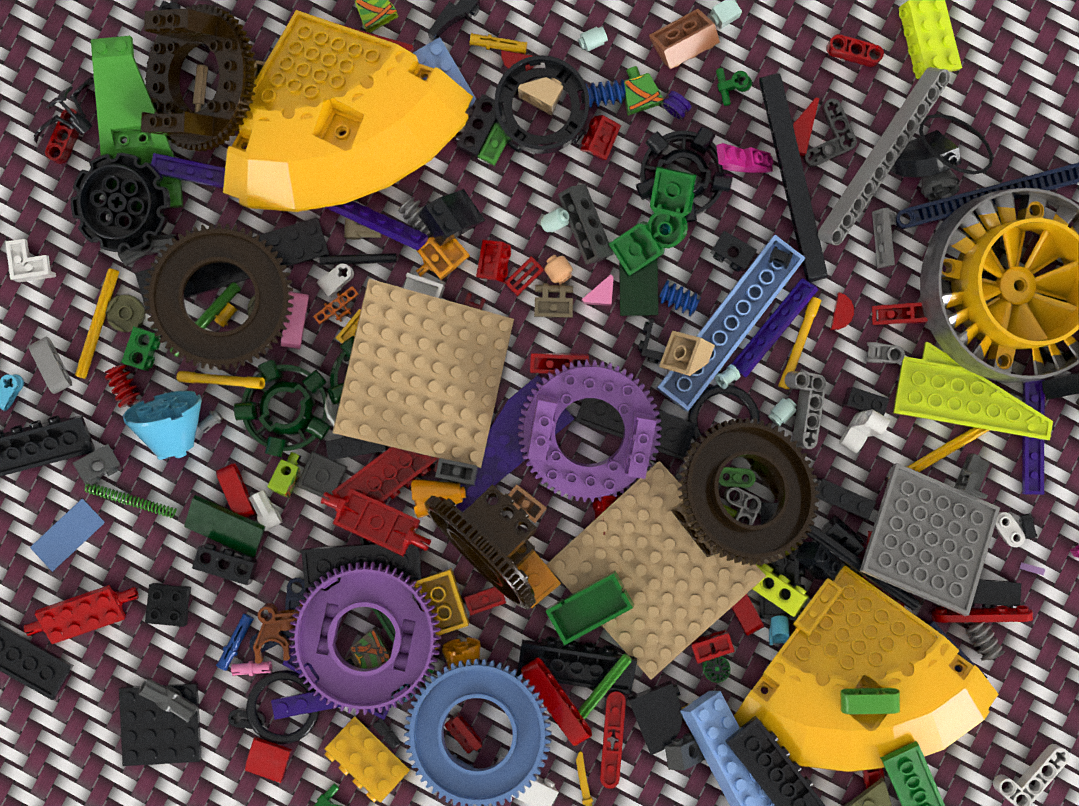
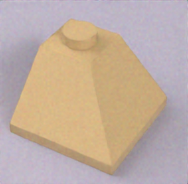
M545 77L520 84L518 95L520 99L552 116L563 92V86L559 80Z
M672 331L659 367L691 376L708 364L715 345L700 337Z

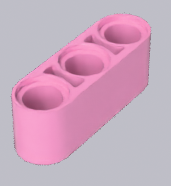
M290 292L289 295L294 296V299L288 302L293 304V307L287 310L292 312V315L286 316L290 323H284L287 330L282 332L281 346L300 349L309 295Z

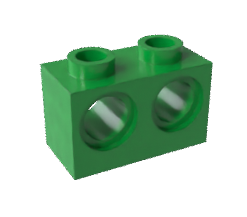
M133 326L121 363L149 371V368H152L155 357H153L155 350H158L161 344L160 336H155L153 332ZM148 335L149 343L143 345L142 339ZM138 354H142L143 361L138 364L136 357Z

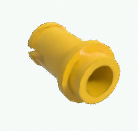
M227 303L219 315H215L214 321L222 327L228 325L227 322L237 309L230 303Z

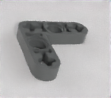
M837 99L827 100L822 108L834 139L807 151L803 160L809 167L818 166L851 151L857 144L856 136L841 103ZM829 104H831V106H836V109L834 110L835 115L840 114V116H837L833 120L831 119L834 116L833 111H828L827 109L830 106ZM840 120L844 123L843 130L835 128L834 124L836 121ZM845 131L848 132L845 135L846 139L851 140L852 142L849 146L843 144V142L845 141L844 135H842L841 137L839 136L840 134H843ZM826 146H833L835 153L828 155L825 152ZM820 149L821 156L817 157L815 162L813 160L809 161L810 153L815 156L820 153L818 150Z

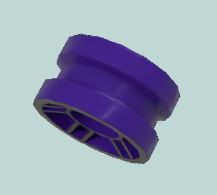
M671 91L668 94V99L661 103L663 108L678 120H682L685 117V113L689 112L692 108L687 99L675 91Z

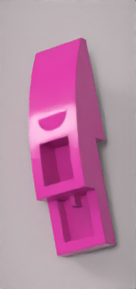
M724 143L716 145L718 163L722 165L724 170L747 173L773 172V158L769 152L752 147L741 149Z

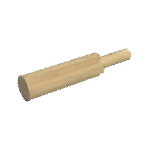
M197 65L193 95L195 112L201 111V105L205 103L208 66Z

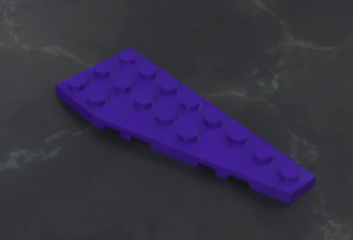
M539 375L508 399L491 426L482 466L478 469L475 486L461 484V487H465L466 498H463L462 503L456 504L460 511L466 510L492 484L495 486L526 460L523 459V455L527 452H521L520 450L524 445L519 444V440L523 439L518 436V432L523 431L518 429V425L523 424V422L519 421V417L525 416L521 413V409H527L523 403L530 402L527 399V395H534L531 389L538 390L537 382L543 384ZM566 408L557 420L555 435L574 420Z

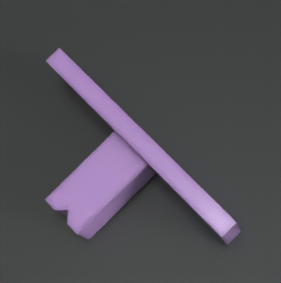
M1022 562L1019 568L1040 575L1045 573L1044 568Z

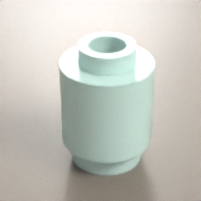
M602 26L599 28L594 27L581 33L578 39L581 49H585L587 52L604 45V42L608 41Z
M557 208L544 215L541 219V226L546 232H555L569 224V214L563 208Z
M782 398L770 411L771 414L768 417L776 425L781 426L782 423L785 424L797 411L795 408L797 405L790 398Z

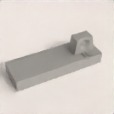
M882 208L872 212L877 268L895 265L891 225L896 224L895 213L890 212L889 208Z

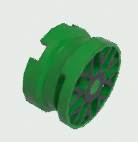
M724 656L702 662V670L708 680L719 683L728 678L731 668Z

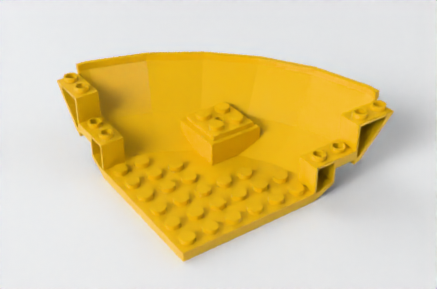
M296 10L258 74L257 79L254 81V84L257 86L253 88L255 95L251 98L253 103L249 105L251 110L246 112L248 117L243 118V125L239 124V134L232 146H229L227 150L223 193L238 198L240 205L247 208L299 212L345 204L385 189L431 161L465 126L469 118L465 112L473 96L439 68H431L419 64L415 54L398 44ZM342 131H345V132H346L345 135L340 136V133H341Z
M844 565L833 581L842 587L844 591L810 636L798 628L795 629L734 715L740 728L756 716L768 732L772 731L779 739L777 741L780 747L784 746L790 753L788 758L791 762L795 761L799 766L853 772L884 768L880 757L914 741H917L924 757L944 750L985 720L990 713L989 707L999 694L976 665L973 666L957 654L959 650L945 636ZM955 666L961 667V672H957ZM761 688H767L768 693L763 694ZM895 688L900 691V712L894 714H845L841 712L840 692L843 689Z

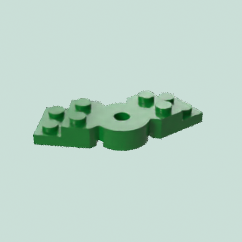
M663 167L656 168L650 207L654 214L648 222L642 221L609 243V246L629 276L664 254L665 248H672L685 238L688 230L685 216L691 213L695 194L693 193L696 180L695 174ZM664 224L670 226V233L664 230Z

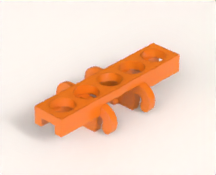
M353 286L341 295L337 293L338 297L328 305L325 303V307L313 317L319 325L336 315L337 318L335 319L337 321L340 320L342 322V317L348 313L351 315V309L346 306L359 293ZM353 290L355 295L349 297L348 293ZM338 302L340 304L339 308L334 309L333 303ZM344 307L346 310L338 315L336 312ZM327 309H328V311L330 312L329 315H327V314L325 313V311H326ZM324 314V319L318 320L317 317Z

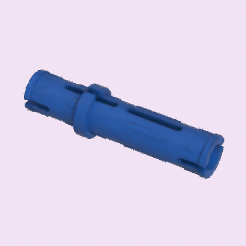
M245 613L242 614L228 644L223 647L224 652L216 664L218 668L224 671L228 670L233 657L237 656V650L254 620L252 616Z

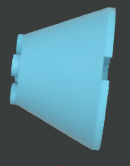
M175 391L154 396L155 400L145 404L144 401L138 402L125 411L123 414L124 423L157 456L158 460L171 456L181 458L187 455L186 451L194 447L202 399L200 394L197 396L194 391Z

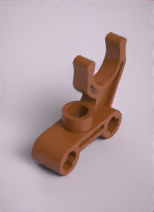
M272 603L265 604L259 610L258 619L263 624L253 646L255 663L260 664L263 661L261 649L263 644L269 641H275L282 646L284 651L283 660L287 661L291 658L290 641L281 633V630L288 631L295 628L290 623L297 621L293 614H299V611L296 609L278 611L276 605ZM264 610H268V613H272V617H268V614H264Z

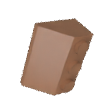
M699 9L649 35L662 62L669 69L678 67L681 63L696 57L701 52L711 49L714 45L720 43L715 24Z

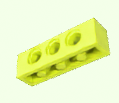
M767 564L757 565L766 577L752 589L791 616L796 617L809 598L805 594L807 591L798 585L794 587L789 584L790 580L782 574L779 576L772 572L774 569ZM767 578H772L774 581V586L771 589L765 585ZM785 588L791 593L788 600H785L781 595L782 590Z

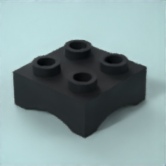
M159 583L149 584L145 623L186 626L188 623V604L191 587Z

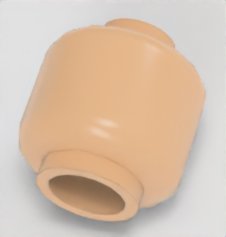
M553 255L547 259L546 262L548 264L544 270L553 283L562 284L572 277L573 268L564 256L557 257Z

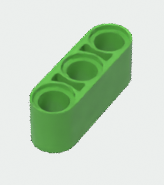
M854 688L843 689L840 692L842 713L894 714L900 712V691L898 689Z

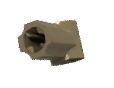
M348 218L345 219V239L382 238L381 233Z

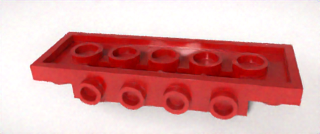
M390 447L334 489L332 493L341 499L347 495L351 488L384 503L389 497L394 499L401 493L399 489L403 486L410 487L415 477L419 474L424 476L431 471L430 466L439 458Z

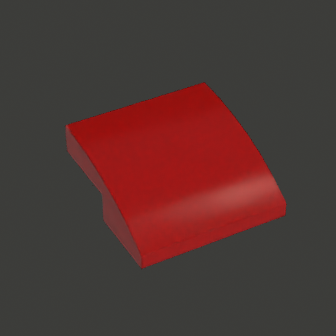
M254 737L245 771L281 783L292 749Z

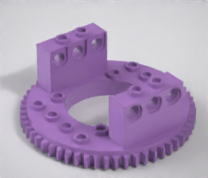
M586 359L584 365H582L580 360H577V366L570 362L569 368L564 364L562 365V371L555 368V375L548 372L549 379L542 377L543 384L536 383L538 390L531 389L534 395H527V399L530 402H524L523 405L527 409H521V413L525 416L519 417V421L523 422V424L518 425V429L523 430L518 432V436L523 438L519 440V444L524 445L520 450L521 452H527L523 455V459H529L526 465L532 466L530 472H537L535 478L542 477L541 484L547 482V489L554 487L553 493L561 491V497L568 494V499L575 496L576 501L580 497H583L584 502H586L587 498L594 502L595 497H598L599 501H601L602 496L613 494L614 497H617L618 491L623 494V488L629 489L630 484H634L637 478H646L647 468L652 467L650 460L656 459L653 453H658V449L655 446L660 445V441L656 439L661 438V434L657 431L662 430V427L656 424L661 422V419L655 417L659 414V411L653 410L657 407L656 403H651L654 399L653 396L647 397L650 391L648 389L643 390L645 387L643 383L637 385L639 382L638 377L632 380L633 373H629L626 376L627 370L625 368L619 372V365L612 369L611 362L605 366L604 361L601 360L600 364L597 365L596 360H593L592 364L589 365L588 359ZM585 398H596L611 404L621 415L624 425L623 439L617 451L608 459L593 464L580 463L570 459L560 449L555 437L556 423L563 410L571 403Z

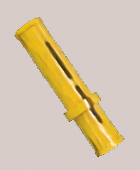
M471 33L469 45L486 47V50L492 48L526 54L527 42L492 37L491 34L485 36Z

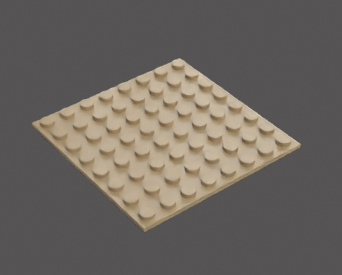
M368 279L332 433L436 458L476 465L481 468L514 319Z
M660 461L647 471L645 479L640 478L546 564L572 594L613 571L617 572L624 585L622 591L627 590L634 603V607L601 626L629 656L637 658V665L650 679L654 678L766 577L756 564L752 566L749 563L742 565V562L734 563V559L727 561V556L719 557L720 553L706 557L671 511L683 501V499L678 497L682 495V492L678 490L682 485Z

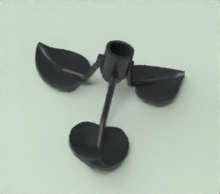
M94 77L85 80L69 97L71 100L73 99L79 113L74 114L63 102L66 101L67 94L73 89L72 86L63 90L58 97L54 98L46 106L47 109H51L59 102L72 116L69 119L71 123L60 118L58 115L52 117L35 132L34 141L36 143L42 131L48 125L58 121L69 126L71 129L74 128L81 136L93 126L86 119L87 116L80 107L77 97L84 88L94 84Z

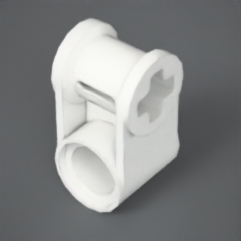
M339 264L321 277L317 284L330 298L353 279L354 271L346 264ZM342 269L348 270L346 277L340 276L342 275Z

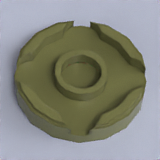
M129 294L114 297L106 308L108 323L120 332H132L133 326L139 328L144 322L145 308L143 303L138 298Z

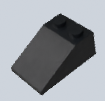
M464 189L430 202L419 213V217L439 246L444 245L485 221Z

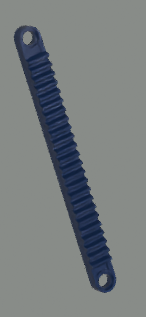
M1079 163L905 208L895 215L896 226L901 229H907L946 219L965 203L995 191L1016 188H1034L1051 191L1078 184ZM1013 195L1014 200L1021 199L1022 195ZM993 198V199H992V202H993V205L995 206L996 203H995V200H994V198ZM902 214H907L910 217L908 224L901 222L900 217Z

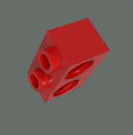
M726 629L697 638L690 644L698 664L735 652L730 635Z

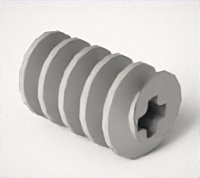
M415 197L406 201L398 211L400 214L404 213L403 218L405 220L409 219V226L414 225L413 229L419 230L429 237L432 234L419 217V213L424 206L419 208L418 205L421 201L414 202Z
M970 622L968 624L969 628L965 632L973 633L969 637L970 640H977L973 646H980V649L977 651L978 654L984 653V656L980 658L981 661L992 660L1005 653V651L1001 650V644L997 643V637H993V630H989L991 627L989 623Z

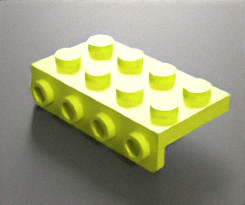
M908 0L899 7V16L904 28V36L907 40L908 52L911 56L913 72L916 78L920 79L929 67L946 69L949 72L960 70L962 65L945 0Z

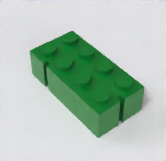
M616 571L567 596L565 600L562 599L545 610L564 645L634 607V603L627 590L622 591L624 585Z

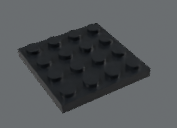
M198 683L163 685L176 688L181 692L182 697L198 706L197 711L189 722L173 712L161 709L155 702L139 695L140 686L119 688L122 766L200 762L202 760Z

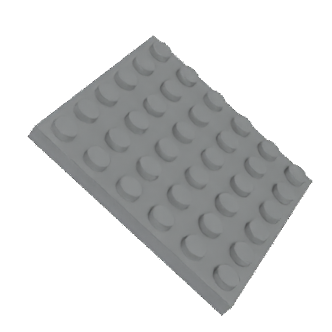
M895 463L890 473L860 572L954 612L968 616L1000 507L899 463Z

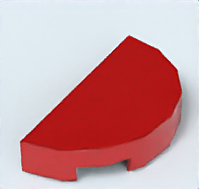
M501 50L502 62L508 69L518 61L532 57V55ZM530 64L525 66L526 71L531 70L533 67H535L530 66Z
M840 292L837 294L830 330H839L846 327L854 316L852 301Z

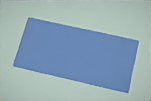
M81 499L30 548L53 572L105 522L84 499Z

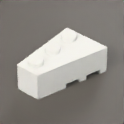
M500 755L496 764L504 759V757ZM535 774L537 777L535 782L530 780L532 784L530 788L524 786L526 789L524 794L518 791L519 797L516 799L532 806H552L559 793L554 786V782L547 778L542 779L537 774Z

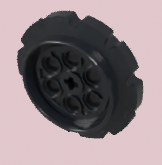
M117 153L115 159L109 154L95 158L89 163L91 166L90 170H81L73 185L77 195L71 197V211L73 218L80 219L81 221L78 226L79 231L91 243L99 241L100 248L107 251L123 253L126 247L129 251L145 248L151 244V235L159 236L168 221L164 211L170 209V194L167 187H161L160 185L163 180L162 175L152 164L145 162L142 165L141 158L135 155ZM114 180L117 181V186L115 189L112 188V182ZM132 184H135L136 190L131 193L130 187ZM103 194L104 197H105V200H104V202L101 204L100 201H99V198H100V196ZM140 202L142 209L138 212L136 206ZM108 213H110L111 219L109 222L106 221V215ZM126 217H128L130 221L128 226H125L124 219Z

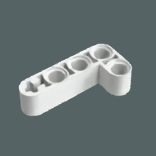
M873 409L858 412L845 430L839 444L854 453H858L867 437L884 433L890 423V419Z
M1051 744L1016 783L1007 776L1000 774L994 778L993 786L1014 806H1030L1068 763L1070 755L1066 749L1057 744ZM1047 765V771L1042 773V768ZM1035 780L1034 786L1029 788V783ZM1008 782V786L1002 789V784ZM1022 794L1021 801L1016 802V798Z

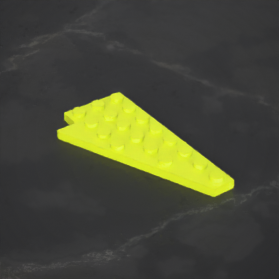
M925 342L922 359L904 356L901 362L893 413L1050 440L1053 425L1051 419L988 379L966 370L949 357L947 353L931 343Z

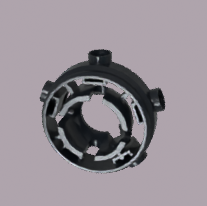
M701 127L698 133L675 131L663 136L658 131L645 142L649 148L642 160L640 183L636 184L640 198L651 202L657 167L670 165L671 162L678 158L689 159L697 164L703 178L701 183L697 182L694 185V198L697 196L700 198L708 185H711L710 192L714 193L711 200L697 210L695 202H693L691 213L686 215L685 218L687 222L697 221V215L713 206L722 191L729 192L732 184L733 175L726 174L727 171L718 163L717 147L712 142L715 134L704 127ZM682 142L681 149L672 150L659 159L657 167L647 166L651 156L657 159L668 149L669 143ZM686 142H690V147L705 155L707 152L711 156L717 168V172L714 173L712 180H710L711 170H709L703 158L696 152L685 149ZM645 172H655L654 179L649 178L646 180Z

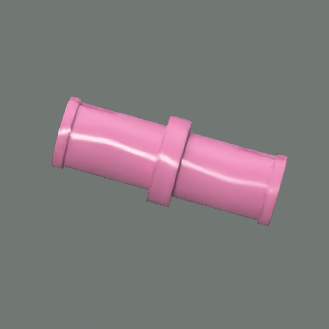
M253 660L248 663H233L231 665L232 676L248 674L249 676H255V674L272 673V662L266 661L257 664Z

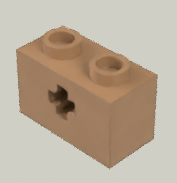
M518 484L508 494L514 500L513 505L518 510L522 508L529 515L528 518L534 523L537 522L547 509L545 505Z

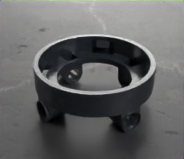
M539 55L522 59L503 74L497 85L494 98L496 120L500 130L508 139L507 144L518 153H521L522 150L536 154L559 151L571 143L576 144L585 132L584 126L589 111V94L586 84L575 68L559 58ZM541 63H545V68H536L526 71V65L530 64V66L541 65ZM536 78H555L562 83L563 90L567 91L571 101L570 117L566 124L553 134L539 136L528 133L518 125L512 112V102L518 93V87L520 84ZM579 91H583L580 94L582 98V104L585 103L584 110H580V100L577 93ZM503 103V111L506 122H503L501 119V117L503 116L501 105L498 104Z

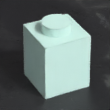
M724 0L712 8L710 18L715 25L722 29L740 18L742 10L735 0Z

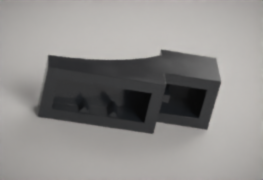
M459 0L456 5L449 1L429 29V38L434 41L456 22L465 18L470 20L472 15L475 17L481 8L480 1Z

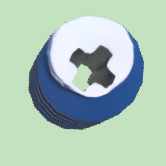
M621 79L620 85L617 80L613 81L612 86L609 81H606L605 87L602 82H598L597 88L593 82L590 84V88L586 84L589 94V107H592L594 101L597 107L600 106L601 101L607 106L608 100H611L612 105H615L616 99L622 104L625 98L623 79Z
M666 280L659 295L661 297V304L667 300L668 307H670L674 303L676 311L680 307H682L683 314L689 310V317L694 314L701 297L697 299L696 292L690 296L689 289L683 293L682 286L676 290V283L669 287V280Z

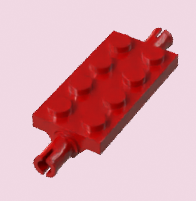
M351 488L344 498L340 499L328 492L323 494L325 498H321L322 504L334 508L337 512L333 521L335 526L403 557L410 544L424 551H427L429 548L428 545H430L431 539L416 533L421 522L419 519Z
M110 585L46 606L36 610L35 616L38 621L25 624L24 631L27 636L44 631L51 644H55L122 621L126 617L122 608L123 603L138 599V591H135L136 588L132 587L122 592H115Z

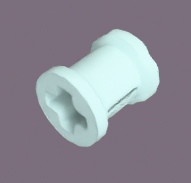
M730 364L725 371L716 374L715 381L722 389H726L729 383L740 378V373L734 365Z

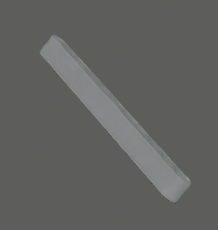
M929 67L925 70L818 231L819 240L832 245L842 243L950 80L948 70Z

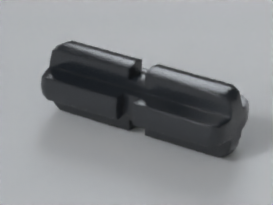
M380 718L374 722L373 727L381 736H384L383 739L391 749H395L400 745L401 741L393 731H389L390 728L383 719Z

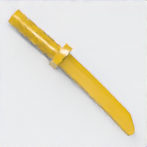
M580 751L576 758V764L583 796L582 803L585 806H592L593 798L589 792L583 752Z

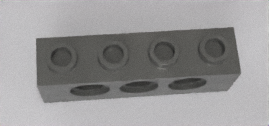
M586 184L571 186L559 193L558 196L562 206L569 214L568 221L585 264L600 262L614 255Z

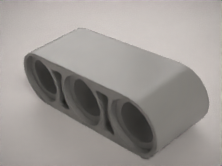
M46 336L29 345V350L47 387L53 394L72 386L71 378L49 337Z

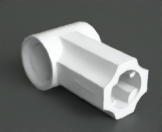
M265 490L249 497L258 515L257 520L259 524L266 526L264 531L282 523L279 512L275 507L273 508Z

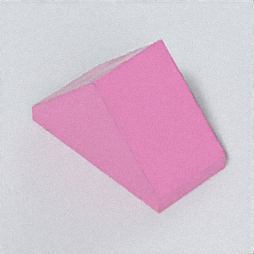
M609 275L582 298V303L611 306L614 277Z

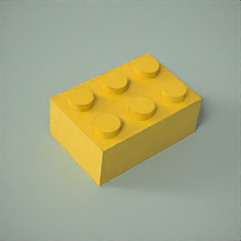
M452 568L416 580L415 587L422 586L419 592L421 594L427 592L424 597L425 600L431 598L428 605L435 606L431 612L438 613L433 619L440 621L435 627L441 628V631L436 632V635H442L469 626L470 622Z

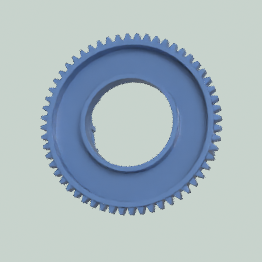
M477 658L474 664H472L470 659L466 661V665L462 660L459 661L458 667L455 663H452L451 670L448 666H445L444 673L439 670L437 671L438 677L435 675L430 676L432 682L425 681L426 688L420 687L422 694H415L418 701H411L415 708L408 709V712L412 715L406 717V720L410 723L404 727L409 729L404 736L409 737L405 744L410 745L406 753H412V756L408 759L409 761H415L411 767L419 769L416 772V776L422 774L423 777L420 781L428 782L426 788L433 787L432 794L438 791V798L441 799L443 796H446L447 803L450 799H453L454 806L458 802L461 803V806H465V804H468V806H473L474 804L476 806H481L482 804L489 806L490 803L492 806H497V801L503 806L505 799L510 803L512 795L518 798V791L524 794L526 791L524 786L530 788L532 785L530 780L534 782L537 780L535 774H541L542 771L539 767L545 766L542 760H547L548 755L544 752H549L550 747L545 744L551 743V739L546 736L551 735L552 731L546 729L551 726V723L545 722L550 716L543 713L547 710V706L541 707L544 699H537L540 692L535 693L533 691L534 685L528 686L529 679L523 681V674L516 676V669L510 672L509 665L503 669L502 662L496 666L494 660L487 663V660L483 659L480 664ZM482 698L492 701L504 710L511 722L513 738L510 750L504 759L491 767L473 768L472 764H466L457 758L456 754L452 755L446 746L444 739L446 718L451 709L464 700Z

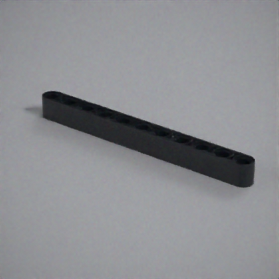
M780 73L760 77V89L799 253L805 257V260L802 262L806 281L810 283L826 279L828 277L826 264L818 238V230Z

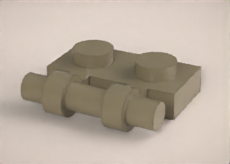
M549 283L535 285V292H543V296L535 297L534 317L573 318V298H565L566 293H573V286L566 285V283L560 285H549ZM548 293H560V298H548Z

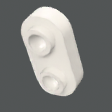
M999 512L995 529L1008 546L1020 547L1025 541L1024 532L1011 514ZM1004 518L1007 520L1006 525L1002 524ZM1015 534H1017L1018 536L1017 541L1013 540V536Z

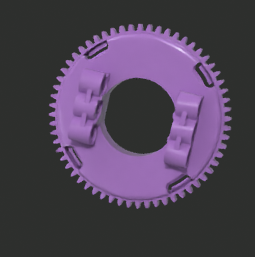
M356 562L355 568L349 563L347 570L342 565L340 567L341 572L337 568L333 569L334 575L327 572L328 578L326 579L321 576L320 580L322 583L320 584L318 581H315L314 585L316 588L311 586L308 588L311 594L306 592L303 594L306 600H299V603L303 606L295 608L299 611V614H293L297 621L290 623L295 628L289 630V632L295 633L294 636L289 637V640L294 641L289 648H295V651L290 655L297 656L292 663H299L295 670H302L299 678L306 677L303 684L308 682L311 684L308 690L313 688L316 690L313 696L320 693L321 697L319 700L322 701L324 698H327L326 705L331 701L334 702L333 709L339 704L341 705L340 711L348 707V713H350L354 708L356 715L360 709H363L364 715L367 714L368 709H370L373 715L375 708H378L379 713H382L384 706L389 711L390 704L397 708V701L402 705L404 704V697L410 700L409 693L411 692L415 695L417 693L415 687L420 689L422 686L420 682L425 683L426 681L424 676H431L428 669L434 670L435 668L431 662L436 663L438 661L433 655H439L440 653L438 650H435V647L441 646L440 643L436 642V640L441 639L440 635H436V632L441 631V628L435 627L440 621L433 619L438 613L431 612L435 606L428 605L431 598L425 600L424 597L427 592L422 594L419 592L422 586L416 588V580L410 583V575L403 578L404 571L398 575L396 574L397 568L391 572L390 565L382 569V563L379 564L378 568H375V562H372L370 567H368L367 562L363 563V567L360 566L359 562ZM339 577L341 578V580H340L339 583H337L336 585L332 586V587H331L330 589H328L327 591H324V590H323V589H326V588H327L328 586H330L331 584H333V583H335L336 581H338L337 578H339ZM413 594H414L415 599H416V600L418 601V603L420 604L422 610H424V611H421V610H420L418 604H417V603L415 602V600L412 598V595H413ZM371 607L384 613L394 626L396 634L391 657L380 666L368 669L355 667L346 662L337 650L335 643L338 639L337 633L342 620L341 617L354 608ZM306 663H310L315 672L317 673V675L320 677L317 683H315L317 678L314 676L309 666L304 667ZM404 684L411 685L409 688L406 686L401 691L394 694L392 698V692L399 689Z

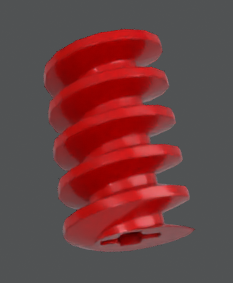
M118 365L104 372L108 373L105 379L111 380L108 383L109 387H114L112 394H118L115 400L121 401L118 404L119 408L139 401L136 397L140 395V392L133 393L137 386H130L134 379L126 378L130 371H123L127 365Z

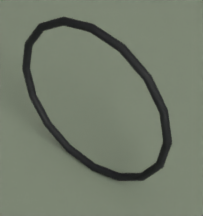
M933 114L928 115L920 124L919 133L923 144L944 165L956 171L972 175L985 173L992 166L993 154L989 144L968 123L953 116ZM941 117L964 125L976 134L986 146L989 154V164L982 170L972 171L959 168L947 162L935 153L927 143L923 133L924 123L931 118Z

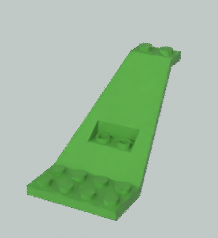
M129 35L91 39L101 156L109 154L115 159L117 153H127L140 157L142 165L145 162L151 164L153 153L175 157L166 135L141 132L142 112L154 114L156 109L134 58L133 38ZM146 136V140L141 142V138ZM127 138L126 143L122 144V140ZM162 176L163 180L160 185L161 187H167L169 190L170 208L183 207L181 180ZM116 180L112 182L113 189L117 186ZM132 184L130 187L131 193L136 190L135 184ZM140 202L136 206L138 212L142 209Z

